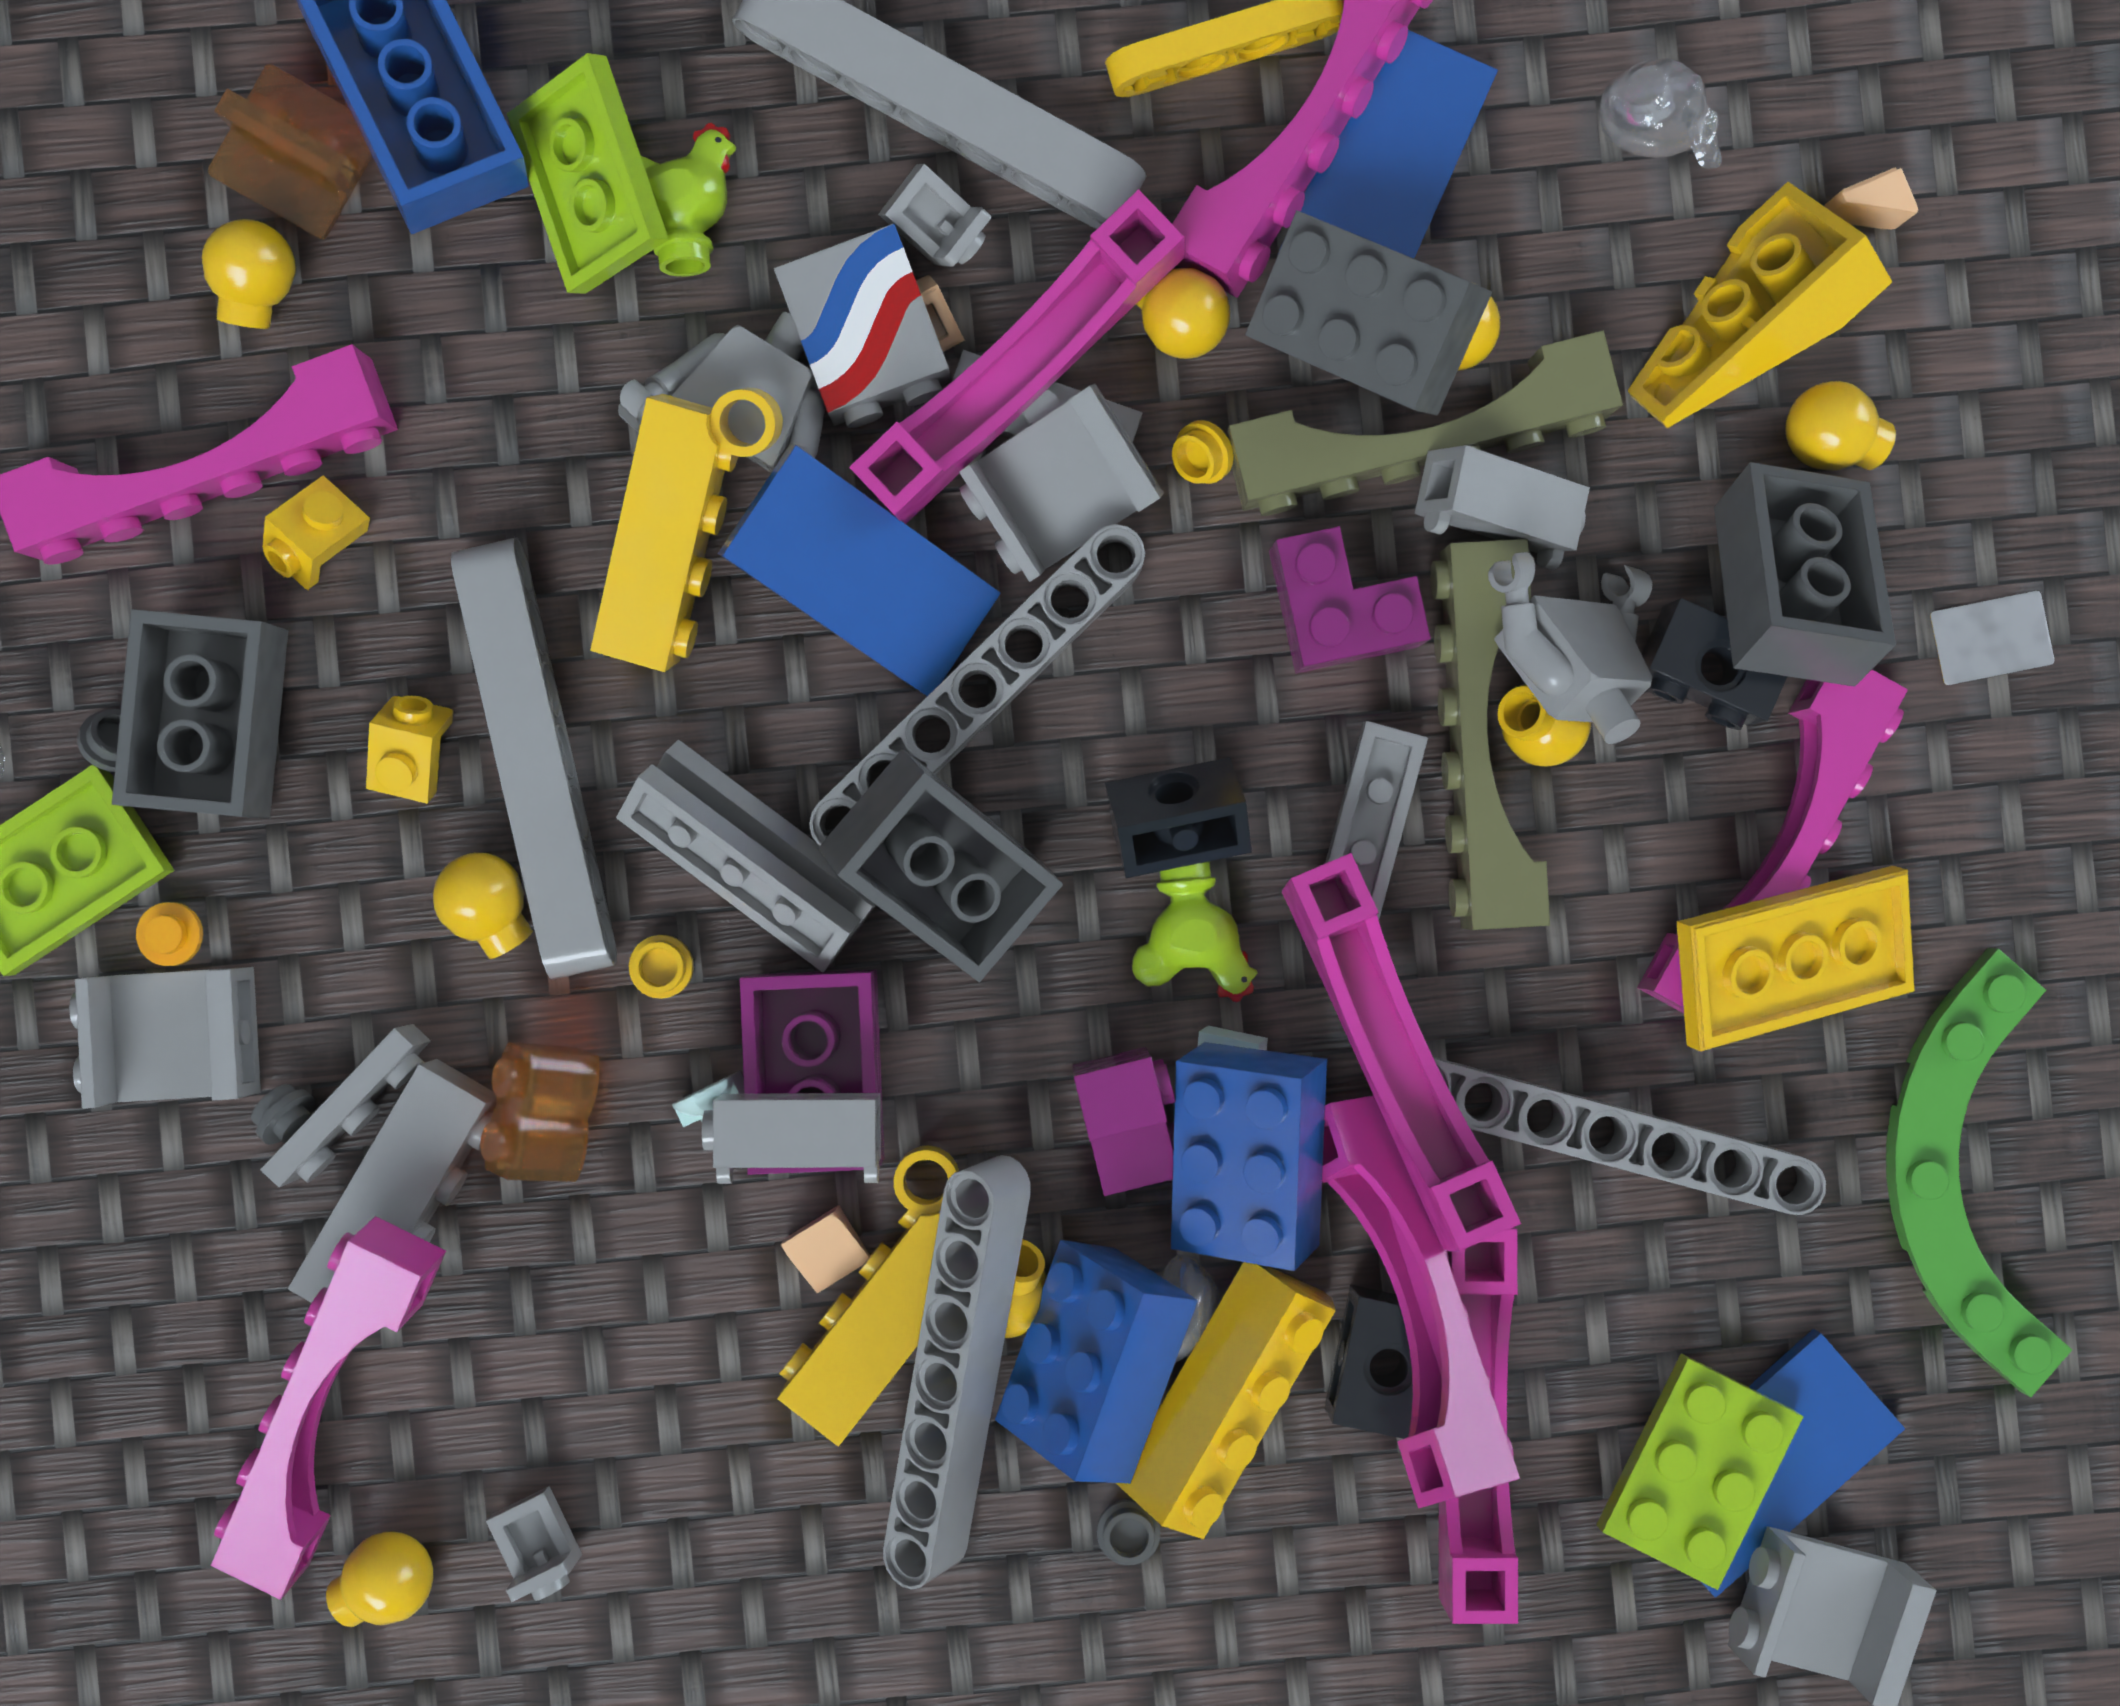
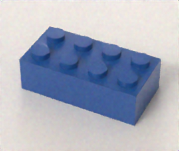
M296 0L411 235L529 187L524 156L446 0Z

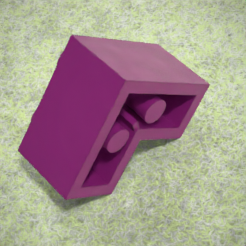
M1340 526L1278 539L1269 550L1295 674L1418 648L1431 640L1417 576L1353 589Z
M1142 1047L1074 1064L1073 1076L1104 1196L1172 1180L1174 1121L1166 1123L1167 1119L1163 1105L1174 1103L1175 1098L1167 1066L1164 1064L1163 1058L1152 1061L1147 1048Z

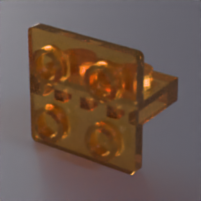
M267 64L247 99L227 88L214 112L229 126L230 130L212 160L208 173L216 181L323 240L328 237L371 160L372 154L349 108L280 68Z

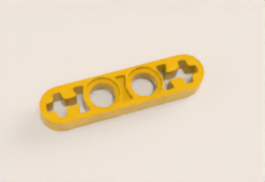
M1273 0L1122 47L1113 52L1105 61L1113 91L1118 97H1132L1331 36L1339 30L1344 0Z

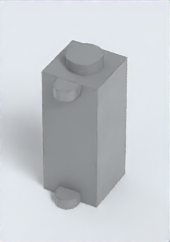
M1467 445L1430 450L1427 453L1415 514L1425 517V530L1435 534L1444 533L1448 525L1497 541L1528 539V550L1538 553L1537 564L1542 568L1555 570L1562 562L1564 551L1577 550L1579 536L1585 525V508L1590 487Z
M880 1093L722 1094L713 1100V1110H705L703 1113V1150L713 1151V1168H716L718 1184H732L733 1168L864 1167V1183H878L879 1161L881 1159Z

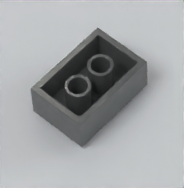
M1296 210L1245 335L1408 408L1438 416L1492 295V291Z
M1749 462L1714 507L1733 668L1855 687L1896 646L1870 482Z
M131 609L112 805L270 819L289 630L262 621Z
M904 749L896 755L818 848L837 876L979 983L1063 886V883L1038 857Z

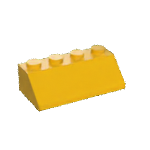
M1243 1262L1160 1405L1131 1484L1116 1483L1161 1526L1201 1539L1205 1538L1212 1524L1219 1518L1223 1505L1243 1470L1253 1459L1257 1446L1276 1413L1286 1402L1290 1389L1310 1354L1319 1345L1324 1330L1336 1311L1332 1297L1322 1290L1269 1266Z

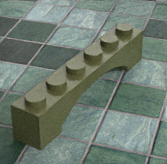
M1604 330L1541 346L1528 360L1530 374L1513 389L1475 412L1434 427L1388 435L1341 434L1314 429L1296 423L1292 410L1229 425L1226 436L1233 449L1232 471L1242 510L1246 511L1259 507L1261 516H1268L1297 507L1296 498L1321 492L1322 500H1332L1353 494L1360 490L1359 481L1382 476L1384 485L1407 481L1421 475L1420 466L1425 465L1427 453L1430 450L1464 445L1478 450H1485L1505 445L1507 453L1511 454L1544 444V434L1566 429L1568 438H1575L1602 430L1606 427L1605 419L1623 406Z
M1528 539L1450 543L1439 552L1440 561H1433L1431 564L1432 596L1434 600L1442 599L1443 624L1436 625L1434 631L1435 657L1438 663H1446L1447 688H1440L1438 692V716L1441 726H1449L1451 749L1450 752H1443L1441 772L1444 789L1453 790L1454 815H1447L1445 820V840L1448 853H1457L1458 879H1450L1449 906L1452 917H1460L1461 929L1482 930L1550 926L1547 861L1533 862L1519 842L1508 821L1494 781L1487 735L1489 686L1494 661L1499 648L1494 638L1503 629L1501 606H1506L1505 593L1499 592L1491 586L1488 580V572L1495 562L1510 560L1511 574L1514 579L1515 570L1512 557L1515 553H1529ZM1531 585L1528 587L1529 600L1531 599Z

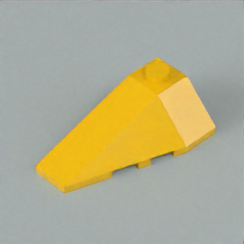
M1787 182L1738 227L1727 243L1731 254L1714 278L1704 277L1693 293L1698 300L1697 304L1682 325L1668 330L1628 389V393L1660 423L1669 428L1840 330L1892 283L1890 276L1867 236L1793 184Z

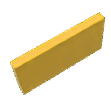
M1889 866L1676 921L1686 1044L1698 1051L1715 1048L1915 991L1908 870L1904 868Z

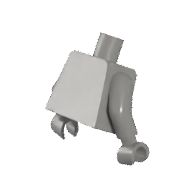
M783 311L765 341L742 326L736 325L727 334L714 333L701 341L673 363L645 380V386L635 379L629 381L621 390V403L619 404L618 413L633 429L639 432L647 397L666 394L713 408L716 401L730 391L747 387L761 389L770 394L778 403L783 417L782 431L772 447L746 458L772 473L790 444L797 445L813 458L816 457L826 407L818 391L813 372L798 362L804 348L791 314ZM739 400L730 409L728 424L733 435L744 443L755 444L758 442L765 430V418L760 408L750 401Z
M1522 552L1513 555L1514 579L1511 574L1510 560L1495 562L1488 572V580L1495 590L1505 593L1506 606H1501L1503 629L1494 640L1548 715L1556 720L1593 722L1604 741L1608 744L1621 742L1633 735L1641 723L1631 705L1651 686L1652 675L1635 642L1639 616L1634 614L1635 607L1644 604L1652 591L1650 576L1640 569L1624 565L1630 578L1629 590V586L1622 577L1604 573L1601 580L1602 591L1609 600L1613 601L1612 604L1536 595L1529 600L1528 587L1533 581L1535 574V562L1531 554Z

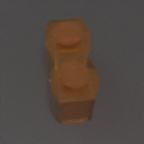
M507 1043L502 1058L497 1061L492 1073V1088L496 1095L497 1106L490 1123L485 1126L481 1135L480 1148L485 1160L486 1170L506 1180L577 1181L587 1152V1119L594 1106L598 1090L600 1072L598 1055L577 1047Z

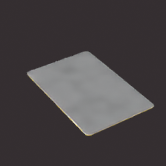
M2039 591L1938 610L1930 615L1943 681L1946 685L2047 666L2055 661L2042 596Z

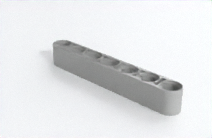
M743 0L732 19L735 27L743 35L761 47L1095 229H1098L1138 189L1140 190L1147 177L1146 172L1138 163L1120 151L843 0Z
M1115 524L1103 527L1083 544L816 805L811 813L809 822L811 835L816 843L820 846L828 837L825 829V821L828 814L837 807L846 806L852 809L871 786L870 778L874 769L882 763L891 762L902 749L933 774L937 775L1135 582L1141 572L1145 557L1144 544L1139 535L1128 526ZM1119 543L1129 549L1133 557V564L1124 572L1111 573L1101 567L1098 562L1097 553L1106 544ZM1075 587L1084 593L1088 601V607L1084 613L1078 617L1066 618L1055 612L1051 600L1054 594L1061 588ZM1018 631L1033 632L1042 642V652L1032 662H1016L1006 652L1005 648L1008 639ZM978 674L988 676L997 687L996 696L993 701L981 708H974L965 704L960 694L965 680ZM927 719H941L950 727L949 743L939 752L928 753L922 751L916 744L915 735L917 728Z
M517 537L452 552L451 566L542 963L546 973L552 980L614 966L617 963L614 933L526 554Z
M1433 1057L1459 1110L1472 1130L1787 1214L1803 1215L1812 1212L1821 1204L1826 1194V1180L1823 1171L1816 1163L1793 1153ZM1486 1083L1492 1092V1103L1483 1114L1470 1116L1464 1105L1465 1096L1472 1086ZM1548 1100L1553 1109V1119L1546 1129L1532 1132L1527 1123V1113L1530 1107L1537 1101ZM1609 1116L1614 1125V1135L1606 1146L1594 1148L1589 1139L1590 1128L1597 1119ZM1670 1133L1675 1142V1151L1667 1162L1656 1165L1651 1155L1652 1146L1659 1136ZM1731 1149L1736 1158V1167L1727 1179L1718 1181L1714 1173V1163L1722 1152ZM1792 1166L1797 1175V1183L1793 1191L1786 1196L1780 1197L1776 1189L1777 1178L1785 1168Z
M996 1156L955 1172L947 1180L943 1192L883 1547V1560L888 1573L895 1582L908 1589L922 1587L964 1558L968 1546L1030 1200V1180L1027 1171L1020 1162L1010 1156Z

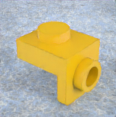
M323 475L265 516L262 546L264 555L276 572L286 578L292 576L300 585L309 590L319 581L320 566L368 531L370 517Z
M420 696L391 697L369 722L366 789L428 804L437 792L441 736L452 724L453 710L434 705L430 700Z

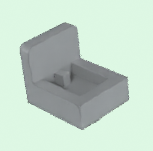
M925 164L915 165L878 214L889 225L895 224L897 232L933 265L954 266L957 262L964 264L971 259L982 246L986 237L982 229L991 219V215L982 207H971Z
M550 1486L491 1514L486 1520L513 1577V1581L506 1588L511 1602L530 1593L535 1601L541 1600L559 1591L570 1582L568 1574L582 1556V1552Z

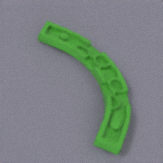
M1987 948L1946 995L1926 1022L1910 1050L1906 1060L1907 1063H1910V1066L1902 1084L1897 1106L1892 1105L1886 1141V1179L1891 1213L1902 1249L1908 1252L1915 1271L1925 1287L1922 1290L1929 1302L1949 1328L1979 1357L2018 1391L2032 1397L2072 1349L2025 1309L2006 1290L1979 1250L1970 1229L1962 1200L1959 1179V1148L1967 1106L1978 1078L2003 1040L2046 992V989L1999 948Z

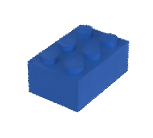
M1204 1042L1176 1061L1171 1249L1295 1271L1319 1246L1327 1059Z
M1060 1240L1042 1289L1039 1310L1026 1332L995 1420L1074 1481L1131 1484L1198 1300L1114 1247Z

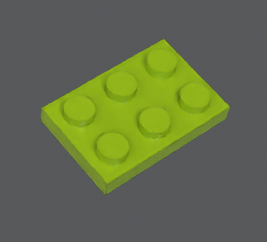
M586 53L507 113L514 138L524 156L527 176L567 293H588L669 240L607 56Z
M91 765L0 825V972L3 976L18 974L175 871L135 809L131 806L112 805L114 777L110 771Z
M1681 1353L1596 1525L1603 1533L1718 1590L1804 1416Z

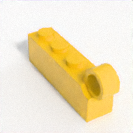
M741 388L721 396L713 408L666 394L646 398L590 651L662 672H666L680 662L681 657L688 658L690 656L698 631V622L690 620L695 596L703 597L712 572V560L704 558L710 534L717 535L719 533L727 508V498L719 496L724 472H732L734 470L738 457L753 456L772 447L782 431V412L778 403L770 394L758 388ZM739 400H747L754 403L764 415L765 430L760 440L755 444H748L738 440L729 428L728 416L730 409Z
M920 1146L909 1151L902 1158L895 1171V1194L901 1204L907 1208L898 1221L900 1225L906 1228L905 1232L891 1249L883 1242L879 1244L858 1272L867 1279L852 1299L843 1292L838 1296L819 1321V1324L827 1330L813 1349L802 1343L779 1372L787 1382L777 1399L838 1447L918 1346L943 1194L934 1199H922L915 1196L907 1186L906 1172L913 1163L920 1160H931L941 1165L948 1179L955 1172H958L959 1169L954 1158L948 1152L936 1146Z

